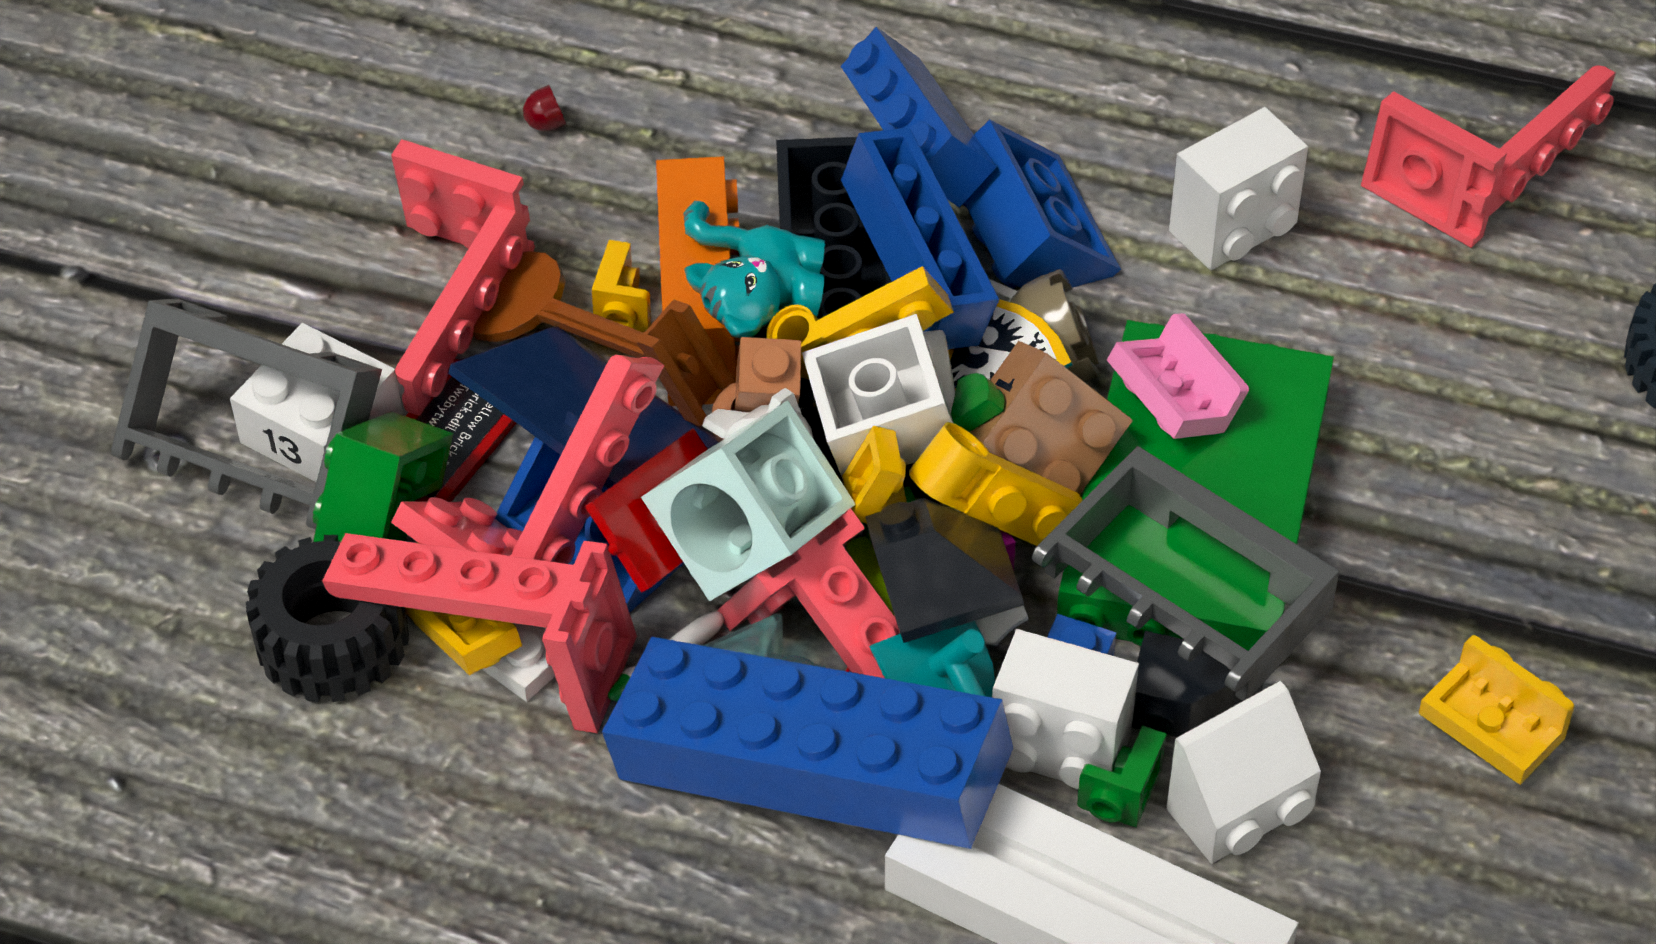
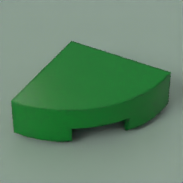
M972 373L958 380L951 409V417L954 424L970 432L1004 411V394L984 375Z

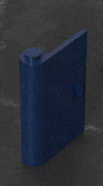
M552 327L454 362L450 365L448 374L561 455L608 361L559 327ZM655 395L648 407L640 413L628 436V449L623 458L613 466L604 487L607 489L612 487L692 428L696 430L707 449L719 442L715 436L701 426L684 420L678 410Z

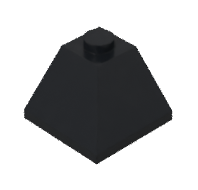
M921 498L909 503H893L886 506L880 512L865 516L903 643L1024 605L999 528L927 498Z

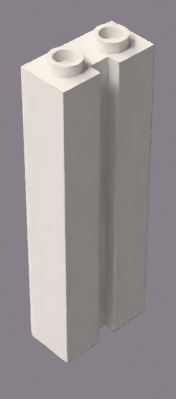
M1000 784L997 786L971 849L898 835L885 855L886 891L997 944H1294L1299 923Z

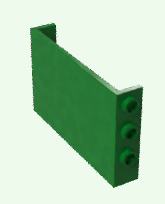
M1127 320L1122 342L1157 339L1162 334L1165 326ZM1202 333L1249 387V391L1224 433L1173 439L1170 434L1160 428L1153 414L1134 393L1126 388L1123 379L1114 370L1107 400L1133 421L1084 488L1083 500L1139 446L1298 545L1334 356L1284 348L1273 344L1222 337L1217 334ZM1128 505L1086 547L1247 651L1281 617L1285 610L1286 603L1268 592L1270 572L1182 517H1179L1167 529L1136 508ZM1070 565L1064 569L1058 590L1057 614L1117 632L1116 639L1133 642L1138 646L1142 644L1145 631L1183 639L1152 618L1142 628L1137 629L1127 622L1128 614L1133 607L1131 604L1103 586H1100L1091 596H1086L1076 588L1083 573Z

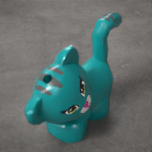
M694 201L683 213L685 234L700 245L730 248L739 252L740 257L723 260L715 265L695 263L684 269L687 282L692 289L700 294L705 310L722 323L732 337H754L762 327L769 325L771 319L779 312V309L782 310L791 305L805 306L817 317L824 287V275L820 274L824 260L825 240L795 235L787 230L769 225L751 230L735 226L711 225L706 222L710 215L709 207L706 203Z

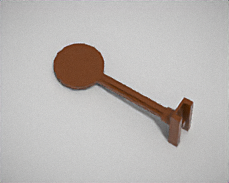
M523 252L518 266L513 270L508 269L500 282L498 296L493 307L489 311H483L474 325L473 336L476 339L498 342L516 338L544 322L635 358H654L664 365L658 378L684 420L698 426H702L705 417H707L702 406L718 388L724 390L730 384L736 383L690 305L674 299L645 332L638 331L560 301L566 281L557 261L546 253Z

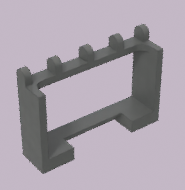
M180 299L149 300L111 448L112 456L127 460L133 452L135 443L160 451L157 463V471L160 474L172 477L179 467L180 459L210 469L208 490L218 495H223L227 491L231 477L263 488L259 506L261 510L274 514L279 509L282 497H288L310 505L306 524L308 527L316 530V525L313 523V511L318 498L324 492L328 473L324 459L328 445L336 433L369 420L382 369L331 351L309 354L226 325L228 316ZM179 336L340 392L315 489L155 432Z
M1139 446L1036 547L1032 555V561L1043 568L1045 567V573L1054 579L1068 565L1083 573L1076 588L1086 596H1091L1100 586H1103L1131 604L1133 607L1128 614L1127 622L1137 629L1142 628L1152 618L1182 637L1184 641L1178 650V655L1188 662L1193 661L1204 651L1231 670L1226 677L1225 686L1236 692L1235 696L1243 701L1250 698L1333 608L1339 570ZM1128 505L1136 508L1167 529L1179 517H1182L1270 572L1268 592L1290 605V607L1254 646L1247 651L1086 547Z

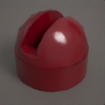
M550 85L533 91L527 97L523 106V115L530 127L538 131L548 132L567 124Z

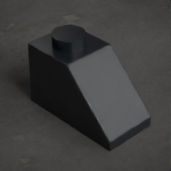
M1145 631L1137 660L1139 667L1132 727L1141 729L1142 726L1170 736L1179 737L1243 702V700L1235 696L1236 692L1225 686L1226 677L1231 670L1204 651L1193 661L1188 662L1178 655V650L1184 639ZM1264 683L1257 689V691L1252 696L1263 691Z

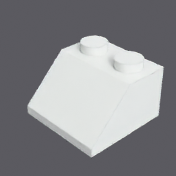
M1281 681L1175 739L1166 810L1211 864L1231 853L1233 855H1241L1249 851L1260 841L1264 834L1283 823L1286 826H1291L1300 822L1312 811L1315 805L1321 770L1289 690Z

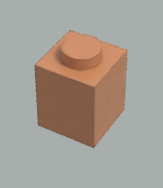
M740 338L736 368L735 411L751 412L761 405H769L772 396L784 388L793 392L797 403L799 402L801 340Z

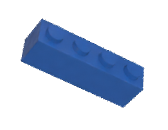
M875 27L863 41L854 46L847 60L841 65V68L883 130L910 127L947 200L960 208L997 166L918 56L878 27Z
M910 127L858 133L841 181L891 281L923 266L948 294L954 313L934 322L931 327L923 332L942 330L946 335L948 350L979 345L999 298Z

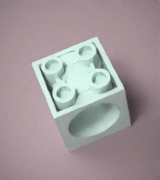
M788 400L712 446L641 497L709 601L792 555L855 505L852 497Z

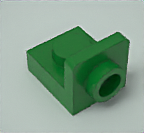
M1142 726L1133 748L1126 746L1121 748L1113 772L1091 764H1085L1079 777L1078 807L1089 811L1100 820L1121 822L1137 828L1162 771L1167 734Z

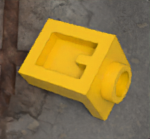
M615 240L608 241L592 286L593 314L645 332L651 325L650 293L647 290L638 289L640 269L632 267L631 243Z
M873 426L842 475L844 487L855 502L851 509L860 522L867 524L865 516L880 512L886 506L893 503L906 502L903 486L906 465L904 459L900 458L896 432L894 430Z

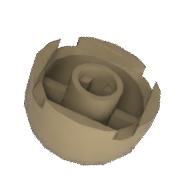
M1061 269L1023 285L1011 298L1010 302L1021 305L1041 317L1059 336L1073 364L1067 368L1083 382L1101 377L1100 371L1095 366L1099 362L1080 305L1076 306L1073 301L1068 302L1065 292L1073 289L1064 271Z

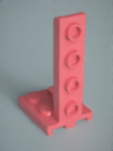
M1593 66L1500 149L1393 91L1381 101L1361 186L1472 248L1483 238L1488 218L1506 201L1514 202L1523 192L1527 182L1536 174L1543 176L1562 150H1572L1581 139L1584 131L1592 123L1599 125L1603 122L1614 102V97L1609 93L1616 72L1604 66Z
M401 139L391 157L407 227L413 228L422 235L438 236L463 244L468 248L465 256L395 368L397 381L404 387L402 395L404 409L409 413L420 416L431 397H437L442 392L447 380L448 369L457 354H463L468 349L473 337L474 325L482 312L489 311L495 304L499 292V284L508 269H515L522 258L523 252H533L535 245L534 241L527 239L525 230L530 221L528 206L520 202L519 192L524 185L523 177Z
M614 355L608 360L523 532L517 529H508L495 519L497 513L492 507L474 498H464L463 502H447L435 497L429 498L428 502L401 501L391 523L420 544L569 564L575 553V541L586 519L590 517L585 506L602 494L601 490L613 466L625 455L629 446L628 436L640 413L653 400L657 388L656 381L664 365L651 357L635 358L625 355Z
M851 508L792 555L755 575L717 610L724 617V624L729 631L745 620H748L752 627L755 628L783 608L784 604L796 596L852 673L880 678L885 677L869 646L900 634L895 616L844 548L865 529Z
M345 533L322 580L326 590L338 598L546 628L542 637L546 649V661L549 666H552L559 686L560 700L566 705L574 730L598 733L611 701L608 698V692L623 672L637 637L611 554L608 551V545L605 543L583 541L575 563L572 565Z

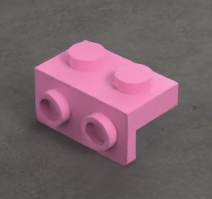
M1184 313L1173 314L1162 334L1157 339L1116 342L1107 358L1108 363L1123 379L1126 388L1142 401L1156 418L1160 428L1170 434L1173 439L1224 433L1249 391V387Z

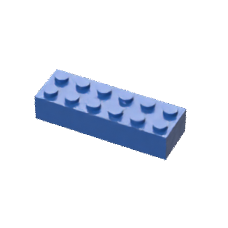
M657 637L650 638L602 730L620 780L969 849L972 848L1013 751L1012 739L1002 699Z

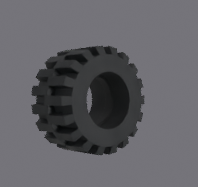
M324 535V540L319 542H312L311 537L298 540L299 547L290 550L287 546H284L276 551V561L274 563L264 561L257 569L259 580L250 581L247 590L249 601L246 602V613L260 666H264L267 678L273 684L281 682L283 692L293 697L300 691H303L305 699L313 702H319L321 696H331L332 702L346 700L344 695L346 693L356 691L358 696H361L371 691L370 683L374 680L380 683L386 681L391 676L390 665H400L405 656L403 646L408 645L409 630L405 607L338 598L326 590L322 580L341 543L338 535ZM344 611L351 613L346 618L328 625L306 624L313 617L326 612Z

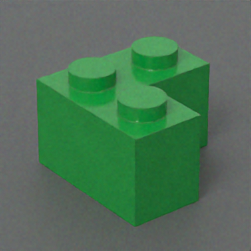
M392 411L336 433L325 453L324 464L326 469H328L324 492L318 498L313 511V523L316 525L313 542L323 541L324 535H338V539L341 542L345 533L406 541L407 534L392 524L391 521L401 501L415 502V500L441 489L454 433Z

